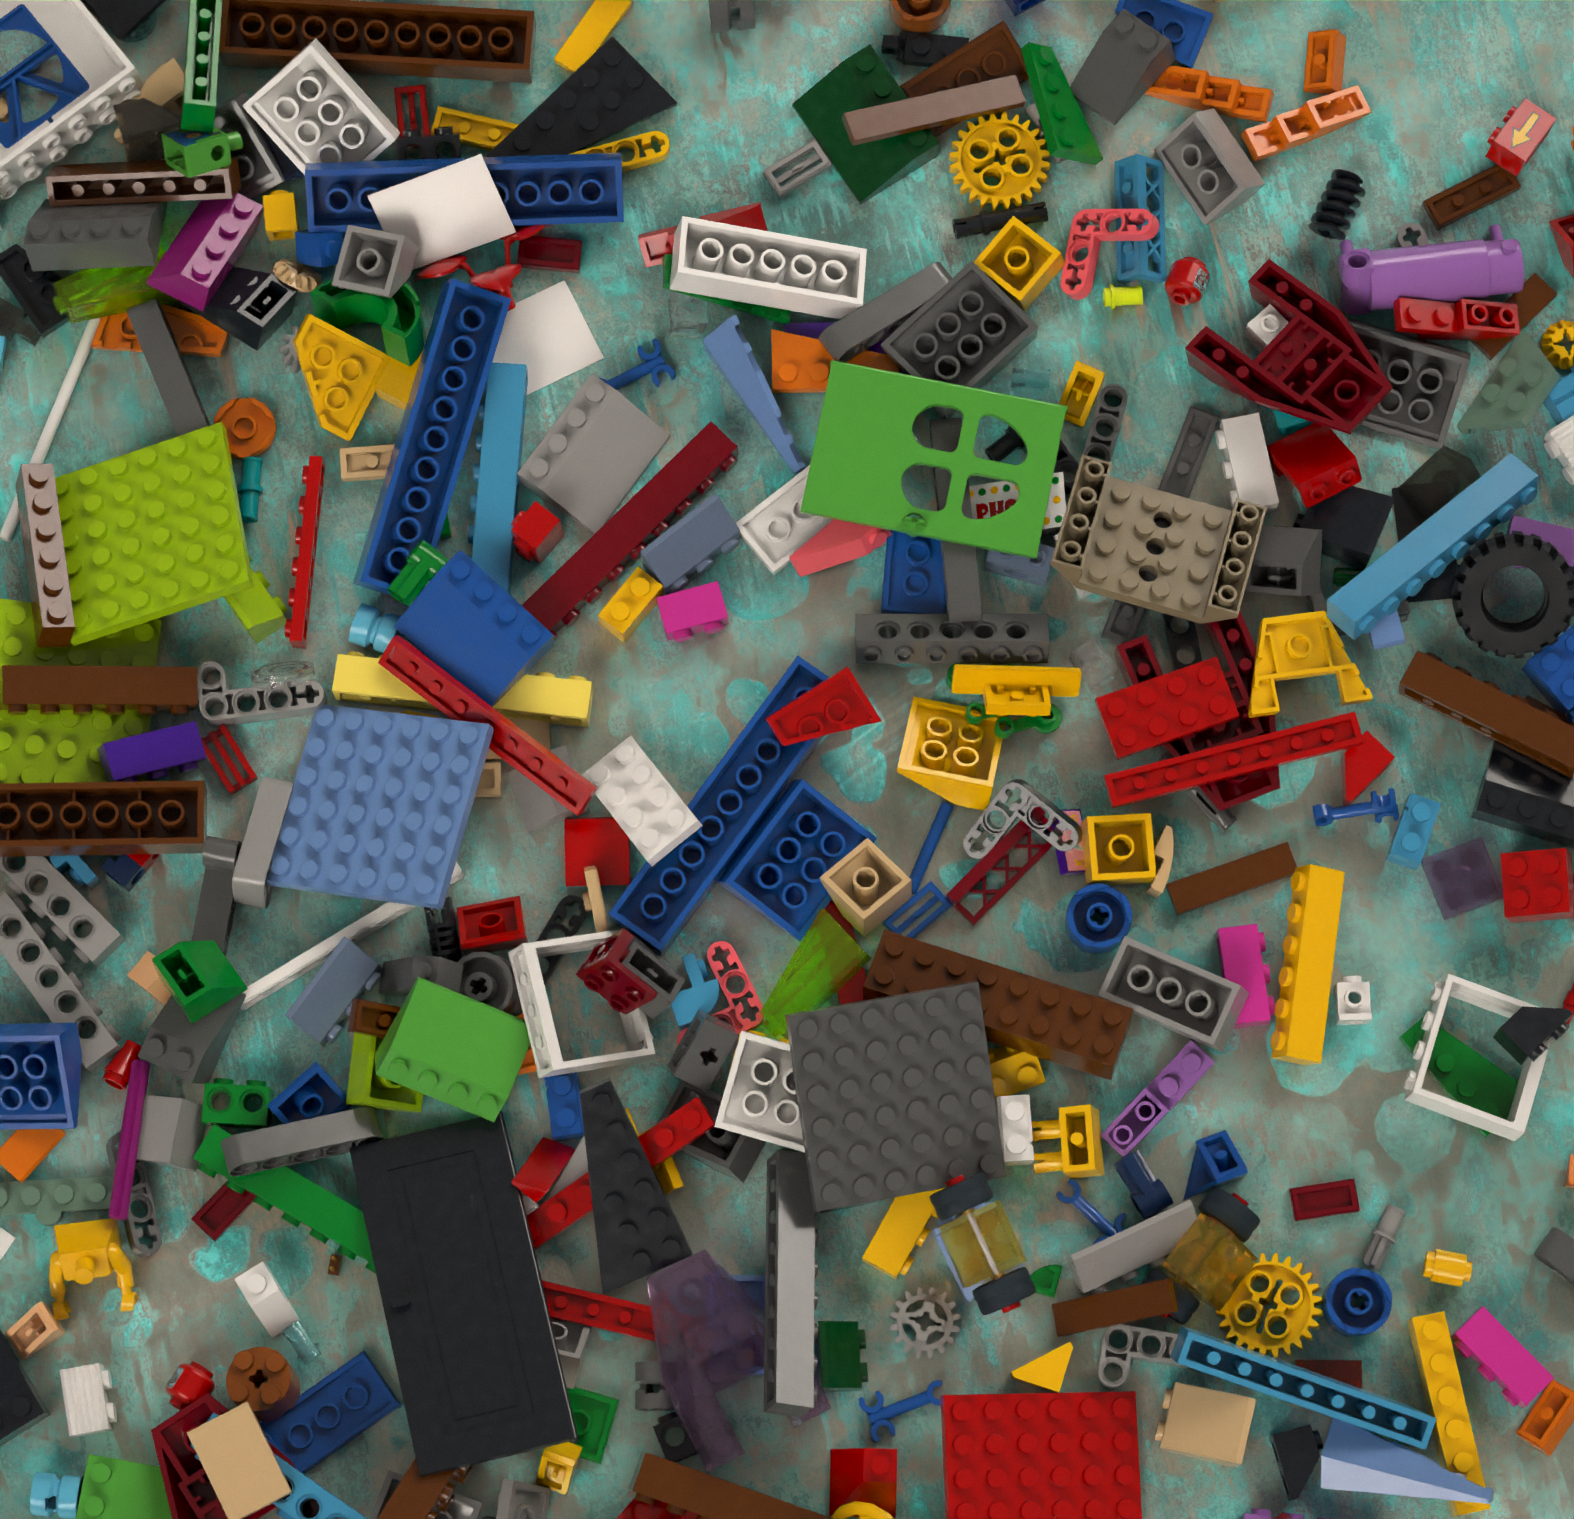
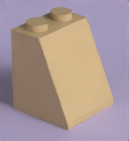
M1175 1382L1172 1389L1166 1388L1162 1408L1167 1409L1164 1422L1158 1421L1154 1440L1160 1441L1158 1449L1232 1468L1242 1465L1256 1399Z

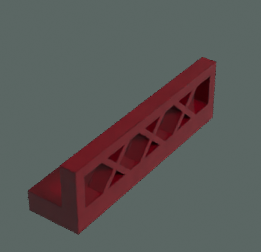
M1035 807L1033 811L1035 820L1039 823H1047L1046 812L1041 807ZM1022 820L946 895L952 907L973 927L1053 847L1049 842L1046 844H1031V832L1033 829ZM1027 837V844H1020ZM1028 849V862L1023 867H1009V854L1013 850ZM1031 849H1040V850L1032 857ZM1005 859V867H997ZM991 872H1005V885L1001 889L986 890V877ZM1009 872H1017V873L1009 880ZM982 882L983 890H974ZM968 895H983V907L974 916L961 904ZM986 895H994V896L987 902V896H986Z

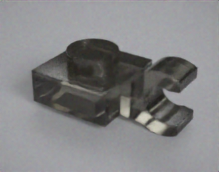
M0 297V336H5L7 340L11 341L13 336L17 334L29 344L36 346L42 336L37 333L38 330L35 327L23 322L27 317L25 311Z

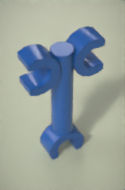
M655 338L652 340L655 351L652 354L645 353L641 346L637 347L638 355L645 361L644 363L608 381L603 378L599 379L618 390L652 373V382L658 388L661 386L658 375L661 372H666L671 380H674L675 371L670 365L665 363L661 355V344Z
M1393 788L1388 789L1389 793L1384 796H1379L1376 791H1372L1370 793V802L1331 807L1327 804H1316L1312 806L1316 827L1327 826L1336 819L1370 814L1375 815V822L1381 823V818L1384 816H1392L1394 821L1399 820L1395 790Z
M1070 1179L1067 1182L1074 1190V1194L1071 1197L1064 1196L1060 1191L1056 1193V1197L1060 1202L1073 1204L1105 1235L1097 1238L1093 1244L1123 1231L1121 1222L1126 1218L1127 1214L1122 1213L1118 1215L1113 1226L1080 1194V1185L1075 1180Z
M933 1381L928 1386L927 1391L882 1407L884 1398L879 1391L875 1392L878 1402L874 1407H868L865 1404L864 1398H859V1406L867 1413L872 1426L870 1434L872 1440L875 1443L879 1442L877 1429L880 1426L887 1427L891 1437L895 1435V1427L888 1419L930 1403L935 1406H941L940 1399H936L932 1392L934 1388L943 1385L942 1381Z

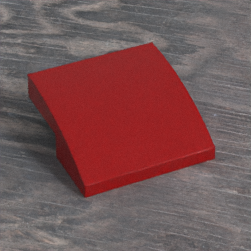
M613 817L564 819L566 887L587 886L584 867L593 865L597 867L600 886L629 885L631 883L630 838Z

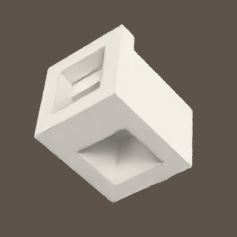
M1361 976L1342 977V982L1336 983L1334 986L1336 1025L1369 1024L1372 1020L1370 982H1362ZM1356 993L1360 998L1359 1003H1351L1348 995Z

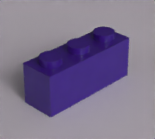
M196 721L103 743L97 749L106 782H137V778L148 776L149 781L157 780L168 776L167 771L179 768L180 773H185L198 769V763L206 758Z

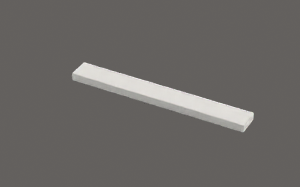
M457 861L449 887L464 878V874ZM392 902L385 903L247 987L248 990L243 992L247 995L241 1010L248 1009L324 963L344 936L355 944L417 906Z

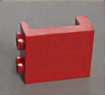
M1313 423L1267 446L1273 471L1278 477L1285 475L1298 489L1306 508L1362 480L1356 456L1329 427Z

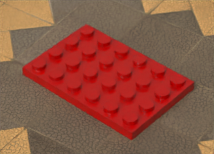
M1136 1391L940 1396L945 1519H1142Z

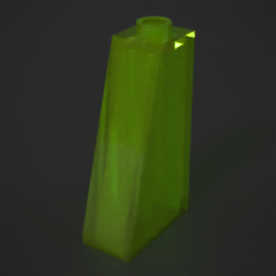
M161 244L159 246L156 266L166 253ZM156 266L83 269L53 283L56 296L52 298L53 303L59 314L65 313L71 323L125 313L128 308L155 297L158 298L161 305L179 302V300L146 284L147 279Z
M824 908L818 912L760 1012L766 1018L762 1024L775 1037L781 1034L788 1039L785 1014L820 1008L872 959Z

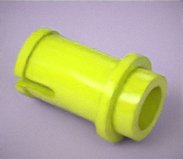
M1109 284V288H1103L1104 307H1110L1111 310L1115 309V306L1143 304L1141 285L1114 287L1113 284Z

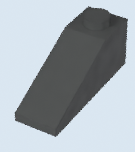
M412 956L383 962L379 994L408 995L418 977L459 993L463 964L435 956Z

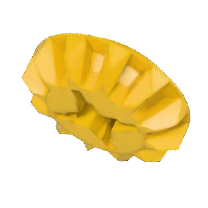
M1562 319L1559 322L1550 324L1543 333L1541 351L1554 367L1567 370L1574 366V345L1570 348L1568 356L1566 348L1557 345V343L1562 342L1564 333L1569 341H1574V321L1570 322Z

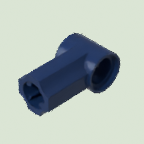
M1139 1150L1128 1154L1114 1164L1116 1171L1131 1193L1130 1197L1134 1206L1144 1220L1151 1218L1174 1204L1166 1187L1160 1179L1155 1178Z

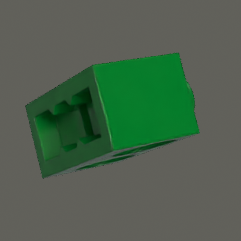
M214 1078V1083H205L201 1121L205 1126L215 1124L218 1127L247 1129L271 1127L272 1111L267 1105L273 1100L274 1091L271 1087H266L265 1081L247 1080L246 1085H233L234 1080ZM222 1094L229 1095L230 1103L228 1107L224 1110H216L214 1108L215 1099ZM254 1096L261 1097L263 1101L262 1107L256 1112L247 1111V1101Z

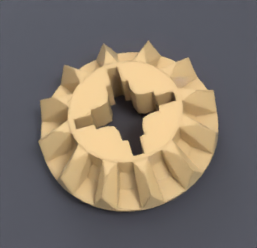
M281 259L273 267V273L279 280L294 287L299 292H311L322 284L319 273L314 272L312 267L297 263L295 260Z

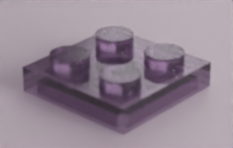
M1482 837L1422 859V868L1444 921L1503 899V887Z

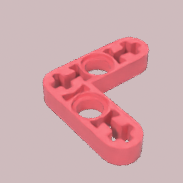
M1142 208L1084 209L1079 211L1073 217L1064 260L1065 265L1063 266L1061 276L1062 291L1075 300L1087 297L1093 287L1101 241L1150 240L1158 233V218L1147 209ZM1116 218H1121L1122 224L1120 228L1110 232V223ZM1146 219L1148 221V224L1143 225L1142 229L1140 230L1136 225L1144 224ZM1091 220V221H1092L1094 224H1096V225H1088V224H1089V221ZM1082 248H1088L1087 257L1077 262V252ZM1080 279L1081 284H1077L1073 289L1072 285L1078 283V280Z
M726 941L714 942L707 950V961L715 978L718 980V984L729 1007L712 1016L727 1021L739 1035L741 1031L748 1032V1030H753L762 1024L765 1015L764 1008L732 945ZM719 948L722 952L729 951L727 963L730 969L735 964L738 969L728 971L722 977L719 975V972L725 971L722 963L719 960L715 962L712 960L716 956L715 950ZM734 976L742 978L745 982V988L737 994L729 992L726 988L728 979ZM749 993L753 997L747 998L749 1007L752 1010L756 1008L759 1010L755 1014L756 1020L753 1022L748 1018L742 1019L741 1016L745 1012L741 1002L736 1006L733 1001L743 999ZM688 1027L679 1033L677 1045L681 1042Z

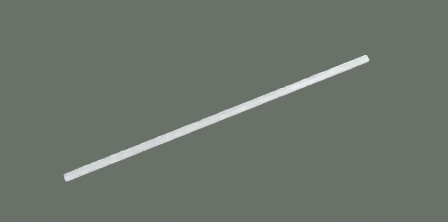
M182 113L172 120L168 132L182 130ZM163 144L156 160H165ZM125 267L111 268L29 464H43L91 350V343L112 288L116 289ZM17 494L0 532V539L7 542L11 541L20 520Z

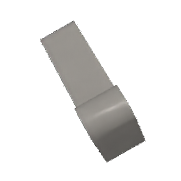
M208 661L200 665L197 670L199 708L205 720L214 727H219L222 724L230 726L314 715L315 711L319 710L324 704L327 705V696L323 687L314 680L230 690L228 675L219 663ZM212 672L221 674L216 684L208 685L205 683L208 674ZM309 692H315L316 694L313 703H308L306 699L309 698ZM293 693H296L298 696V699H296L298 702L297 706L295 699L293 697ZM285 695L288 697L287 703L283 707L275 708L272 706V701L276 696ZM253 699L256 701L255 707L251 711L243 712L240 710V705L244 700ZM221 703L224 705L221 714L217 716L208 714V710L213 704Z
M265 776L261 780L233 873L232 889L234 903L267 909L273 886H269L265 879L267 872L271 871L277 840H279V835H281L282 822L287 812L294 782Z
M1118 1324L1110 1326L1103 1334L1097 1366V1379L1103 1387L1108 1389L1120 1387L1127 1379L1130 1359L1191 1370L1195 1369L1178 1364L1170 1357L1178 1334ZM1114 1331L1123 1333L1126 1337V1346L1121 1349L1113 1348L1109 1343L1110 1333ZM1152 1337L1157 1340L1159 1350L1156 1354L1149 1355L1143 1351L1141 1343L1144 1338ZM1108 1364L1117 1365L1121 1370L1120 1380L1116 1382L1108 1381L1103 1374L1104 1367Z

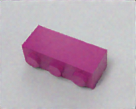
M1257 924L1218 928L1216 941L1221 976L1241 985L1249 992L1233 1029L1268 1025L1271 1020L1270 1016L1275 1015L1273 996H1267L1266 984L1270 983V970L1268 964H1263L1261 952L1266 951L1264 933H1258Z
M1484 1306L1480 1307L1451 1335L1456 1341L1453 1344L1454 1348L1466 1359L1471 1356L1480 1365L1477 1371L1488 1382L1491 1383L1494 1380L1503 1389L1500 1392L1501 1395L1514 1407L1517 1404L1521 1408L1527 1406L1554 1379Z

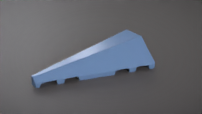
M734 315L702 340L703 350L795 475L803 471L806 465L793 443L794 439L791 433H788L780 417L782 413L762 370H760L751 352L752 348L749 342H746L739 328L740 322L737 316Z
M1336 1418L1332 1419L1321 1455V1488L1485 1504L1493 1501L1494 1489L1490 1487L1484 1488L1467 1480V1476L1448 1471L1440 1467L1438 1462L1394 1441L1388 1442L1372 1434L1370 1430L1359 1428Z

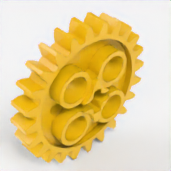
M1006 111L1003 112L1001 119H996L995 114H990L988 121H985L982 116L978 117L977 126L968 121L966 127L968 133L962 130L958 131L960 141L952 142V149L956 152L949 153V160L955 162L949 165V173L956 174L953 177V185L962 184L959 194L963 195L969 192L970 204L978 198L980 200V209H983L987 203H991L993 212H996L998 204H1003L1004 209H1009L1012 202L1016 207H1020L1022 205V198L1032 202L1033 195L1031 191L1040 194L1042 187L1038 182L1046 183L1048 175L1044 172L1050 170V163L1044 161L1049 159V151L1042 150L1046 146V140H1036L1040 132L1039 128L1029 131L1030 120L1021 125L1019 124L1018 114L1011 121L1008 120ZM1007 137L1013 139L1015 144L1006 147L999 141ZM979 149L983 150L987 156L977 159L971 155V152ZM1018 151H1025L1024 154H1017ZM999 158L1001 162L1005 161V164L1000 165L999 162H994V159ZM1016 165H1024L1028 171L1024 174H1017L1012 168ZM974 170H982L979 173L974 172ZM995 177L1000 183L996 186H989L985 184L984 179Z
M1261 1253L1258 1263H1255L1248 1256V1267L1244 1268L1241 1264L1236 1263L1235 1265L1239 1273L1237 1275L1229 1272L1226 1273L1227 1278L1231 1282L1230 1285H1219L1220 1289L1226 1294L1225 1296L1216 1297L1217 1303L1224 1306L1216 1310L1217 1317L1226 1318L1219 1323L1221 1330L1231 1328L1225 1337L1228 1341L1238 1338L1236 1342L1238 1346H1248L1247 1349L1257 1350L1264 1355L1272 1352L1273 1357L1278 1360L1280 1351L1284 1350L1290 1358L1292 1357V1346L1295 1345L1302 1351L1304 1350L1301 1343L1303 1338L1313 1341V1337L1309 1332L1310 1328L1320 1329V1325L1313 1320L1314 1317L1323 1316V1311L1315 1308V1306L1323 1303V1298L1321 1296H1313V1294L1320 1290L1318 1284L1309 1285L1313 1279L1311 1272L1301 1275L1304 1268L1301 1262L1294 1268L1291 1267L1292 1259L1290 1256L1283 1263H1280L1277 1253H1274L1271 1261H1267L1264 1253ZM1263 1278L1269 1281V1287L1264 1292L1259 1293L1252 1290V1285L1257 1279ZM1278 1280H1282L1283 1283L1274 1297L1276 1310L1270 1309L1268 1311L1263 1331L1257 1333L1256 1330L1265 1317V1310L1262 1305L1270 1304L1275 1285ZM1288 1291H1296L1300 1294L1298 1302L1293 1305L1285 1304L1282 1301L1283 1296ZM1248 1308L1254 1309L1257 1314L1253 1321L1245 1323L1239 1320L1243 1310ZM1276 1321H1283L1287 1324L1286 1331L1281 1335L1270 1333V1327Z

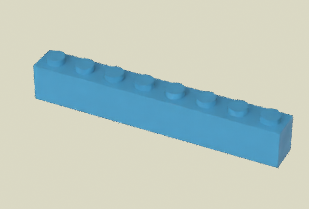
M492 362L484 391H486L485 403L480 402L479 421L483 422V433H477L476 452H481L480 464L475 463L473 471V482H478L477 494H472L471 513H476L475 525L470 524L468 529V543L473 544L472 555L467 556L510 595L514 539L511 532L513 526H511V523L517 516L519 493L517 473L521 469L528 369L525 364Z
M1512 453L1507 455L1327 599V618L1353 640L1362 633H1369L1376 626L1377 621L1386 614L1391 615L1394 613L1403 600L1408 596H1415L1432 577L1437 578L1440 576L1446 566L1455 559H1461L1469 550V547L1483 538L1486 539L1494 527L1499 523L1507 522L1523 504L1528 505L1531 503L1538 492V475Z
M1184 1326L1180 1328L1170 1356L1178 1364L1426 1450L1437 1419L1427 1411Z

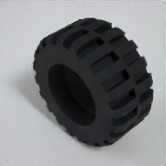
M1512 531V534L1505 535L1503 532L1495 533L1491 539L1486 540L1483 538L1476 543L1477 546L1472 551L1468 550L1463 556L1462 563L1457 565L1451 588L1455 617L1459 626L1464 630L1466 637L1470 641H1475L1478 644V648L1485 652L1490 650L1495 652L1496 656L1503 658L1506 657V654L1514 655L1515 658H1525L1524 654L1533 652L1536 655L1543 652L1542 648L1548 644L1550 646L1554 645L1559 640L1558 636L1560 633L1567 631L1570 626L1569 620L1571 616H1574V577L1564 556L1557 551L1553 544L1541 540L1540 536L1532 533L1530 536L1524 535L1522 531ZM1523 566L1529 568L1538 575L1543 583V604L1535 615L1525 621L1517 623L1499 621L1485 607L1483 601L1484 586L1493 573L1504 567Z

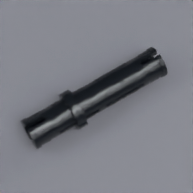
M1042 201L990 213L980 211L979 215L952 219L953 232L956 233V239L978 234L988 236L991 235L990 232L1001 230L1012 216H1015L1025 225L1048 221L1047 207L1045 202Z

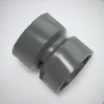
M708 0L712 33L730 31L732 26H735L738 30L755 28L753 0ZM730 7H739V13L731 14Z
M636 1362L635 1381L640 1384V1388L635 1391V1410H678V1391L673 1388V1384L678 1382V1362ZM653 1386H660L659 1393H654Z

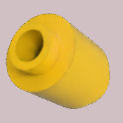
M1435 1249V1252L1426 1251L1422 1277L1430 1278L1431 1282L1462 1287L1463 1281H1470L1473 1263L1467 1261L1466 1254Z

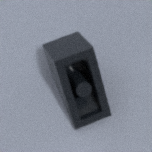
M1311 1424L1269 1437L1288 1501L1295 1500L1300 1496L1320 1458L1319 1450L1323 1449L1318 1430L1312 1431Z

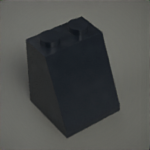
M1351 486L1307 508L1305 515L1298 513L1293 527L1322 529L1321 554L1357 569H1365L1396 498Z

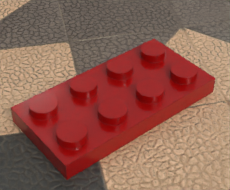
M1217 656L1095 698L1097 709L1117 760L1233 721L1240 716Z

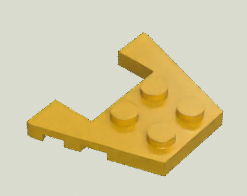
M1325 610L1263 618L1260 621L1248 711L1249 718L1276 715L1280 712L1274 681L1335 674L1342 706L1367 703L1373 699L1370 689L1365 687L1359 677L1360 672L1355 663L1350 661L1343 648L1345 645L1330 619L1327 618Z

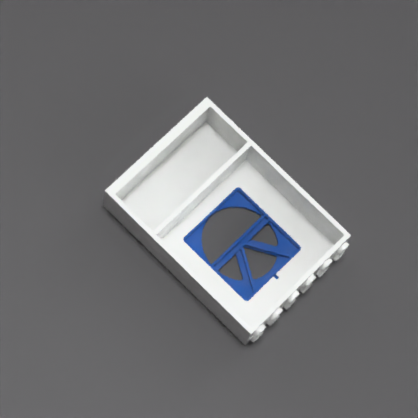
M0 0V32L7 30L25 31L47 42L0 77V94L6 90L9 122L0 121V201L12 197L25 182L39 177L43 169L52 162L62 160L75 145L89 140L93 132L102 125L112 123L121 111L132 105L136 96L142 94L140 90L143 87V83L136 68L80 0ZM53 55H58L63 69V82L58 83L30 72ZM18 81L58 96V100L46 114L33 121L24 123L22 121Z

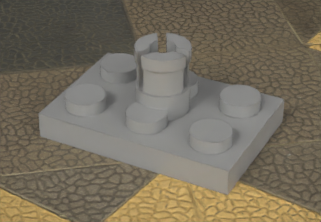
M503 1479L498 1495L499 1504L496 1517L484 1516L482 1519H546L551 1489Z

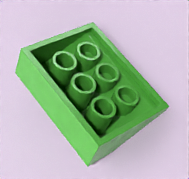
M418 977L374 1055L376 1075L494 1122L509 1097L530 1045L525 1020Z
M89 1454L76 1519H172L160 1467Z

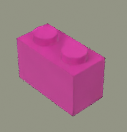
M718 581L656 598L667 641L674 639L675 642H684L693 638V634L705 631L706 634L717 633L724 629L723 626L729 624Z

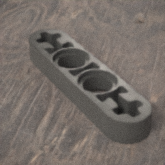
M121 1131L114 1134L106 1145L113 1180L118 1155L116 1144L120 1142ZM136 1160L134 1172L138 1176V1183L136 1186H132L128 1216L123 1222L131 1251L139 1257H148L160 1249L162 1235L144 1161ZM133 1201L141 1202L145 1206L146 1213L143 1218H137L132 1215L130 1205ZM145 1222L149 1223V1225L143 1228V1230L142 1227L135 1229V1226H139L141 1224H144ZM143 1231L146 1238L152 1239V1244L148 1246V1249L145 1244L139 1243V1239L143 1237Z

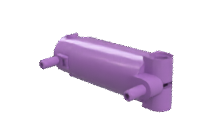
M1499 225L1489 227L1488 232L1491 238L1489 241L1476 239L1369 250V248L1353 250L1352 242L1350 240H1343L1339 244L1342 255L1337 261L1342 278L1340 307L1345 313L1359 315L1368 314L1374 310L1394 309L1393 302L1399 297L1452 303L1458 302L1460 299L1482 300L1487 299L1490 295L1519 293L1523 290L1524 264L1519 241L1517 239L1504 240Z

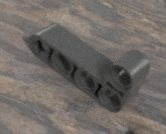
M207 836L203 850L205 873L192 941L214 940L226 957L236 907L233 898L232 879L242 843L241 841Z

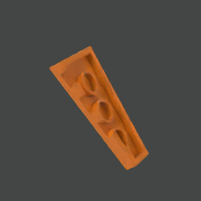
M112 288L91 347L100 350L143 352L128 317L127 309L149 299ZM160 303L182 355L222 358L230 336L229 333L200 315Z
M771 329L772 393L826 392L831 369L830 362L834 359L820 343L819 339ZM865 350L846 362L899 373L898 367L888 355Z

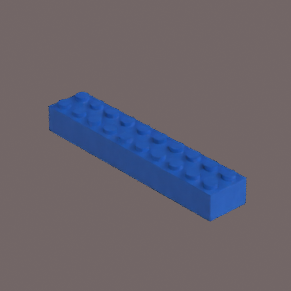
M621 153L483 157L513 226L624 222ZM468 158L307 163L305 182L309 233L346 232L348 225L383 230L367 195Z
M453 278L443 283L353 584L391 596L386 589L407 563L405 561L416 545L424 539L435 549L437 548L510 305V298Z
M800 656L795 658L687 805L703 826L655 865L651 866L646 861L608 913L610 921L622 929L625 928L629 933L632 932L662 957L716 885L718 879L824 737L821 736L782 746L765 718L827 679V675Z

